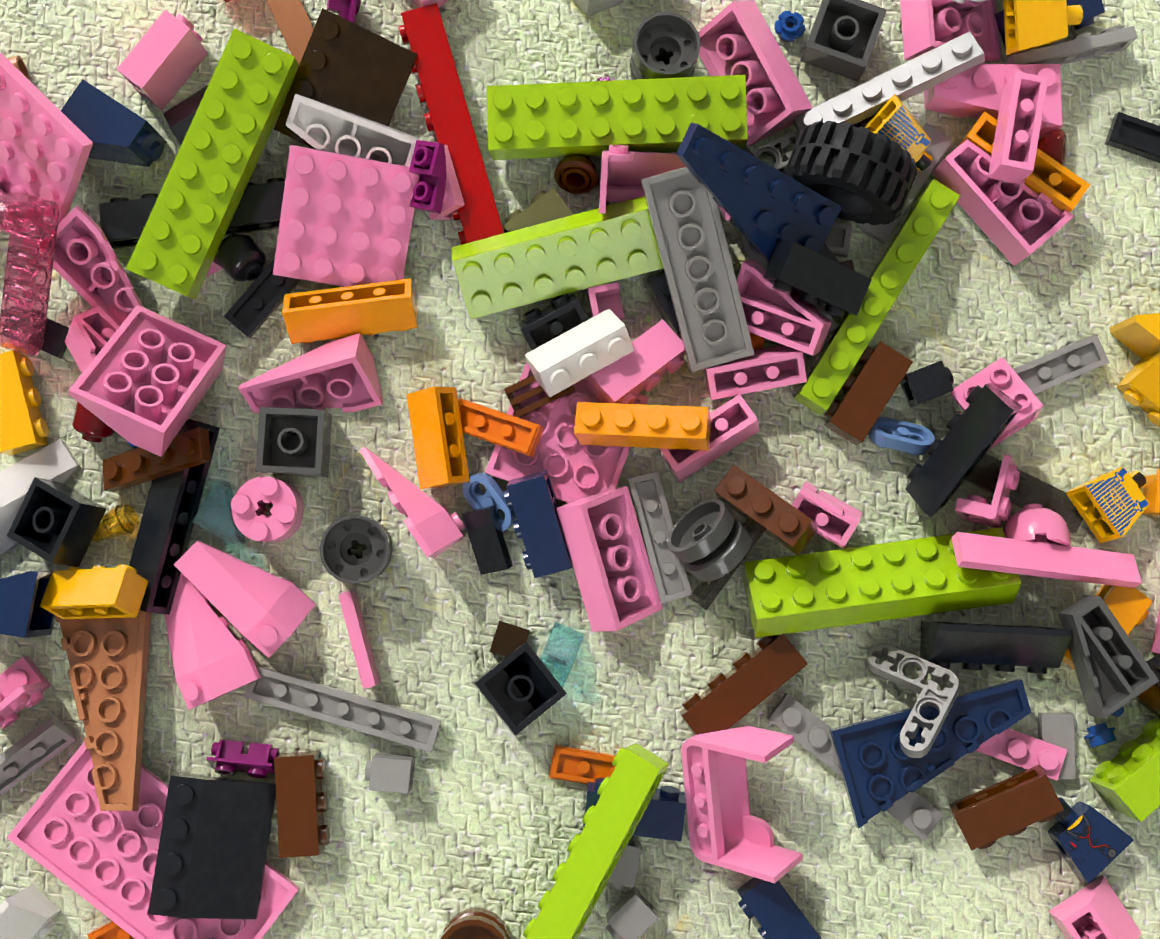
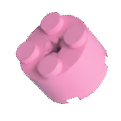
M257 477L244 483L232 498V516L239 531L248 538L262 542H280L290 538L300 528L304 512V501L299 491L293 485L273 477ZM266 504L274 506L270 509L271 516L264 515Z

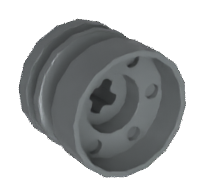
M671 12L656 13L646 18L637 28L629 66L631 79L693 77L701 42L699 32L692 22L682 15Z
M360 515L344 516L331 523L324 532L319 547L321 562L327 572L338 581L349 584L365 583L381 575L390 564L393 552L391 537L385 527L372 518ZM356 540L359 544H365L367 548L362 552L363 557L360 559L357 554L352 555L350 549L355 547L354 542Z

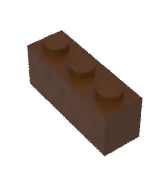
M881 341L873 346V348L870 346L866 347L858 360L862 364L856 375L852 372L841 387V389L845 390L843 396L839 401L834 399L824 414L829 417L824 426L854 445L863 443L913 361Z
M735 465L730 468L714 489V492L721 501L797 556L818 531L811 518Z
M320 751L281 753L274 757L279 858L320 855L325 849V845L329 844L330 839L329 826L324 825L323 812H327L328 809L327 792H322V779L326 777L325 759L320 758Z
M1040 765L949 804L971 851L976 848L986 849L995 844L997 839L1006 835H1018L1024 832L1027 826L1038 821L1048 822L1054 819L1057 813L1064 810L1046 773Z

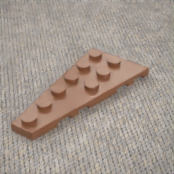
M139 610L137 618L61 619L55 615L56 622L60 623L63 634L61 639L63 651H67L70 664L68 673L79 720L83 721L86 737L84 738L86 750H90L94 766L91 772L100 810L137 811L139 807L151 613Z

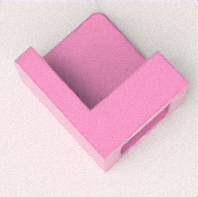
M619 282L587 288V298L592 317L610 309L621 321L625 319L619 294Z

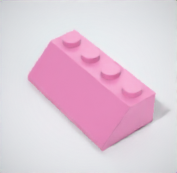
M754 0L733 1L699 31L701 42L699 56L710 76L746 75L748 146H752L791 126L794 123L793 118L813 108Z
M628 486L581 498L556 508L592 632L618 631L663 609Z

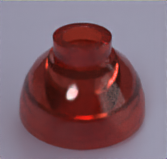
M1057 129L1043 135L1038 141L1037 148L1063 166L1065 165L1066 132L1063 129Z

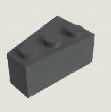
M1085 595L1059 613L1062 628L1072 630V638L1068 648L1089 715L1105 719L1159 682L1101 596Z

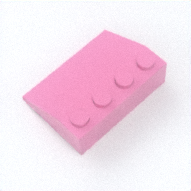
M900 0L904 60L910 61L969 31L983 50L985 61L1001 59L999 31L994 15L997 13L996 0L983 2L965 0L964 4L952 0Z
M137 305L69 389V395L129 443L162 457L223 370L226 344Z

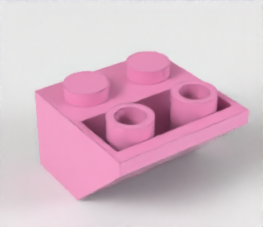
M1102 875L1048 911L1066 939H1139L1141 931Z

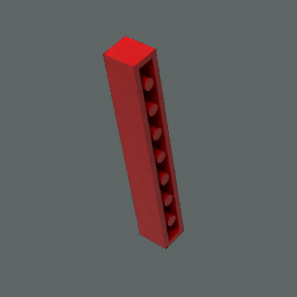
M434 3L402 12L401 16L404 25H400L398 28L403 45L410 44L412 52L418 54L412 74L418 73L421 83L415 84L420 103L427 102L429 112L424 114L429 132L435 131L437 143L448 146L465 205L452 212L454 221L461 220L463 231L458 232L460 243L462 245L503 234L504 231L438 4Z

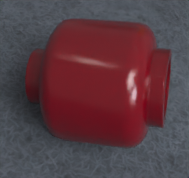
M79 402L76 403L72 425L77 432L82 434V439L89 442H102V438L111 437L115 434V431Z

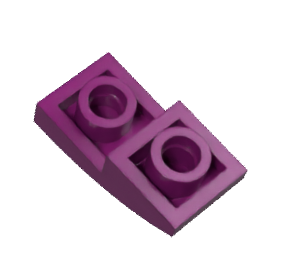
M416 140L409 172L419 175V181L414 187L409 207L441 214L446 185L444 145L437 142Z

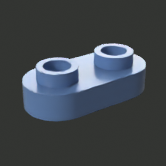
M878 417L868 433L869 438L875 445L881 448L908 452L912 455L927 454L926 451L935 440L934 434L922 425L888 417Z
M477 473L470 476V482H466L463 485V494L473 510L494 505L502 532L510 528L516 520L514 509L507 507L504 492L495 480L486 473ZM480 483L485 486V493L481 492L479 488ZM499 509H501L504 512V519L499 516Z

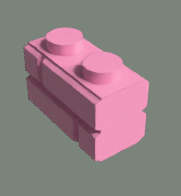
M807 481L804 482L792 503V506L814 521L818 529L816 534L842 548L847 544L862 515V512L823 490L818 491L816 486Z

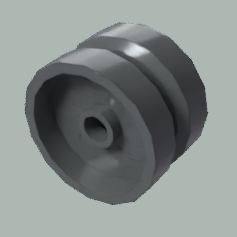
M708 499L689 509L677 520L669 532L667 547L681 562L685 563L687 570L699 582H710L726 575L743 560L749 551L752 538L751 533L739 520L734 518L733 512L720 499Z

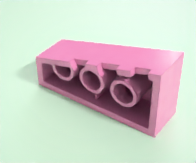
M978 64L925 90L924 109L961 118L967 116L979 119L986 112L997 120L1002 88L1016 71L1048 77L1039 136L1050 138L1062 127L1060 64Z
M967 139L944 158L931 173L941 184L961 195L957 203L1011 264L1015 266L1038 249L1070 221L1074 215L1066 209L1064 211L1058 209L1051 204L1052 199L1043 193L1037 194L1024 184L1025 180L1020 184L988 178L991 156Z

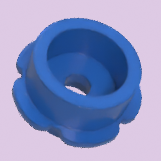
M784 11L778 16V20L774 24L775 32L781 40L792 42L803 35L805 31V26L803 25L804 18L797 12ZM791 23L793 27L789 28L787 24Z
M1106 722L1086 728L1089 734L1084 736V739L1088 740L1091 748L1117 740L1113 732L1116 728H1108Z

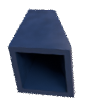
M83 79L61 109V112L93 142L88 158L149 167L153 161L160 158L164 151V145L167 141L147 120Z
M28 571L0 579V634L22 638L52 634L55 615L40 607L52 571Z

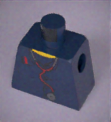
M1058 798L1064 810L1057 813L1055 817L1057 822L1048 830V835L1073 873L1087 883H1090L1134 840L1090 805L1079 801L1071 808L1063 798Z

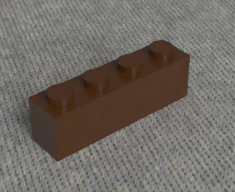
M784 634L762 637L757 642L758 649L750 655L747 652L741 654L732 662L734 668L726 675L722 672L718 673L708 681L707 686L709 688L700 696L694 693L681 704L684 709L679 713L697 735L729 729L808 664Z

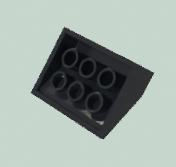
M177 773L170 776L148 914L178 918L257 919L276 799V784L187 773Z

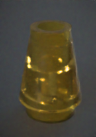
M129 504L124 506L117 505L104 514L92 540L98 543L132 534L135 528H138L140 525L135 509Z

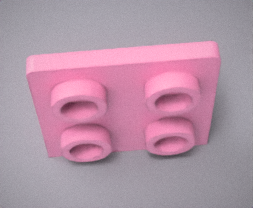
M1004 358L998 359L954 388L950 394L960 408L965 411L970 405L966 402V399L975 387L979 385L983 388L985 384L991 383L1023 406L990 449L1036 420L1044 406Z
M1004 454L992 504L987 503L988 499L975 495H968L967 499L957 498L955 512L962 520L1000 528L1003 521L1008 522L1012 510V503L1009 502L1010 490L1017 489L1020 478V471H1017L1018 466L1015 465L1012 456Z
M29 656L21 657L0 675V728L2 730L19 719L17 713L23 708L27 707L29 709L39 703L45 697L43 692L51 686Z

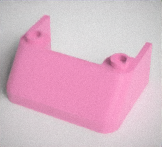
M609 145V150L602 151L599 213H606V202H623L645 196L641 179L686 166L676 153L628 151L629 146ZM718 205V208H720L722 211L724 219L730 220L729 214L724 210V208L719 207Z
M745 726L694 735L682 744L681 755L690 847L698 859L774 884L803 860V853L775 846L773 831L769 824L761 818L750 815L746 759L766 763L794 743L793 735Z

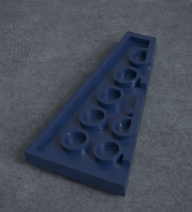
M691 122L676 153L698 182L704 184L714 196L713 199L719 207L724 208L729 214L730 220L754 249L761 253L768 262L777 240L796 242L816 253H820L842 208L840 205L696 123Z
M1017 679L957 695L930 751L921 758L907 756L900 746V733L913 707L830 729L856 827L859 829L868 823V820L881 811H886L893 806L894 802L909 792H914L953 766L955 761L967 753H972L980 747L979 745L994 735H999L1029 715L1031 709L1023 681ZM926 706L921 709L920 715L924 719L934 720L939 716V711L935 707ZM918 726L916 737L914 739L909 738L911 746L921 743L923 728Z

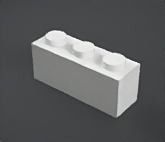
M607 309L525 354V357L535 380L547 395L552 397L635 350L625 324L610 309Z

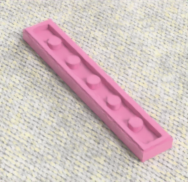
M956 532L952 537L957 567L1136 588L1142 583L1134 554Z

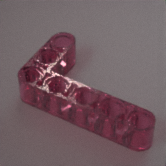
M25 193L0 194V231L10 233L0 313V346L8 350L35 356L41 350L44 341L59 221V206L55 201Z

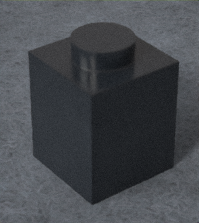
M942 360L905 374L900 382L910 408L954 390L952 386L954 384L953 375L947 366L944 367Z

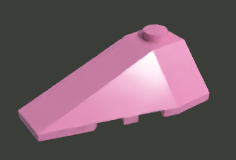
M364 447L359 450L377 480L384 488L387 487L389 490L388 496L392 504L401 514H405L407 517L403 522L426 557L435 558L466 537L462 532L466 526L457 512L450 514L446 508L368 448Z

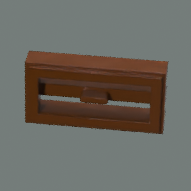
M534 375L504 388L518 418L576 392L574 386L571 385L552 397L547 396L520 409L519 403L545 392L541 386H538L514 397L513 393L537 382Z

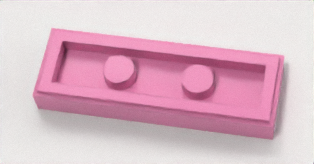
M356 590L339 594V600L362 687L366 689L380 684V679Z

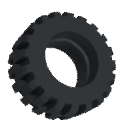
M819 121L808 125L799 133L784 174L840 205L842 208L837 216L839 219L851 220L859 224L879 225L881 223L885 225L901 216L917 175V168L914 159L911 158V154L907 150L901 149L900 144L888 140L886 136L880 133L876 134L868 128L862 126L860 128L845 122L840 124L835 121H826L825 123Z

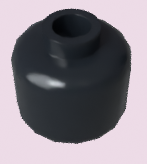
M245 234L227 236L222 240L217 254L218 262L235 281L243 282L257 279L263 272V267L266 263L265 253L249 235Z

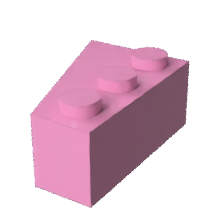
M755 260L743 261L737 278V285L749 332L812 356L820 353L832 321L812 305L798 300L800 296L792 291L791 294H786L772 288L774 282L763 278L766 269Z
M99 306L73 317L65 339V344L81 373L84 372L120 327Z

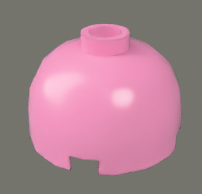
M1041 504L1023 506V510L1014 513L1008 522L1006 521L1003 528L1005 538L1071 546L1070 533L1066 521L1061 515L1051 509L1043 508Z

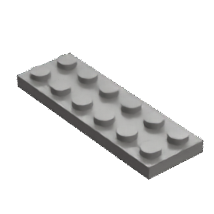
M687 167L641 179L690 371L695 372L754 355L718 204L714 201V196L704 184L698 182Z

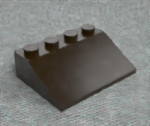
M322 8L274 130L314 148L286 126L295 94L389 126L418 54Z

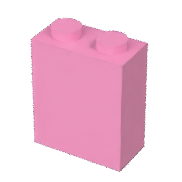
M167 10L162 12L117 68L118 72L140 95L160 110L166 107L208 54L201 44L203 38L193 30V24L181 14L175 17Z

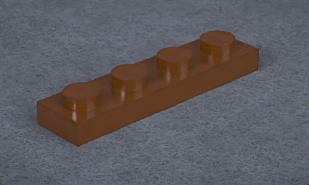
M198 427L176 435L162 457L139 447L104 459V491L114 493L211 461L209 430Z

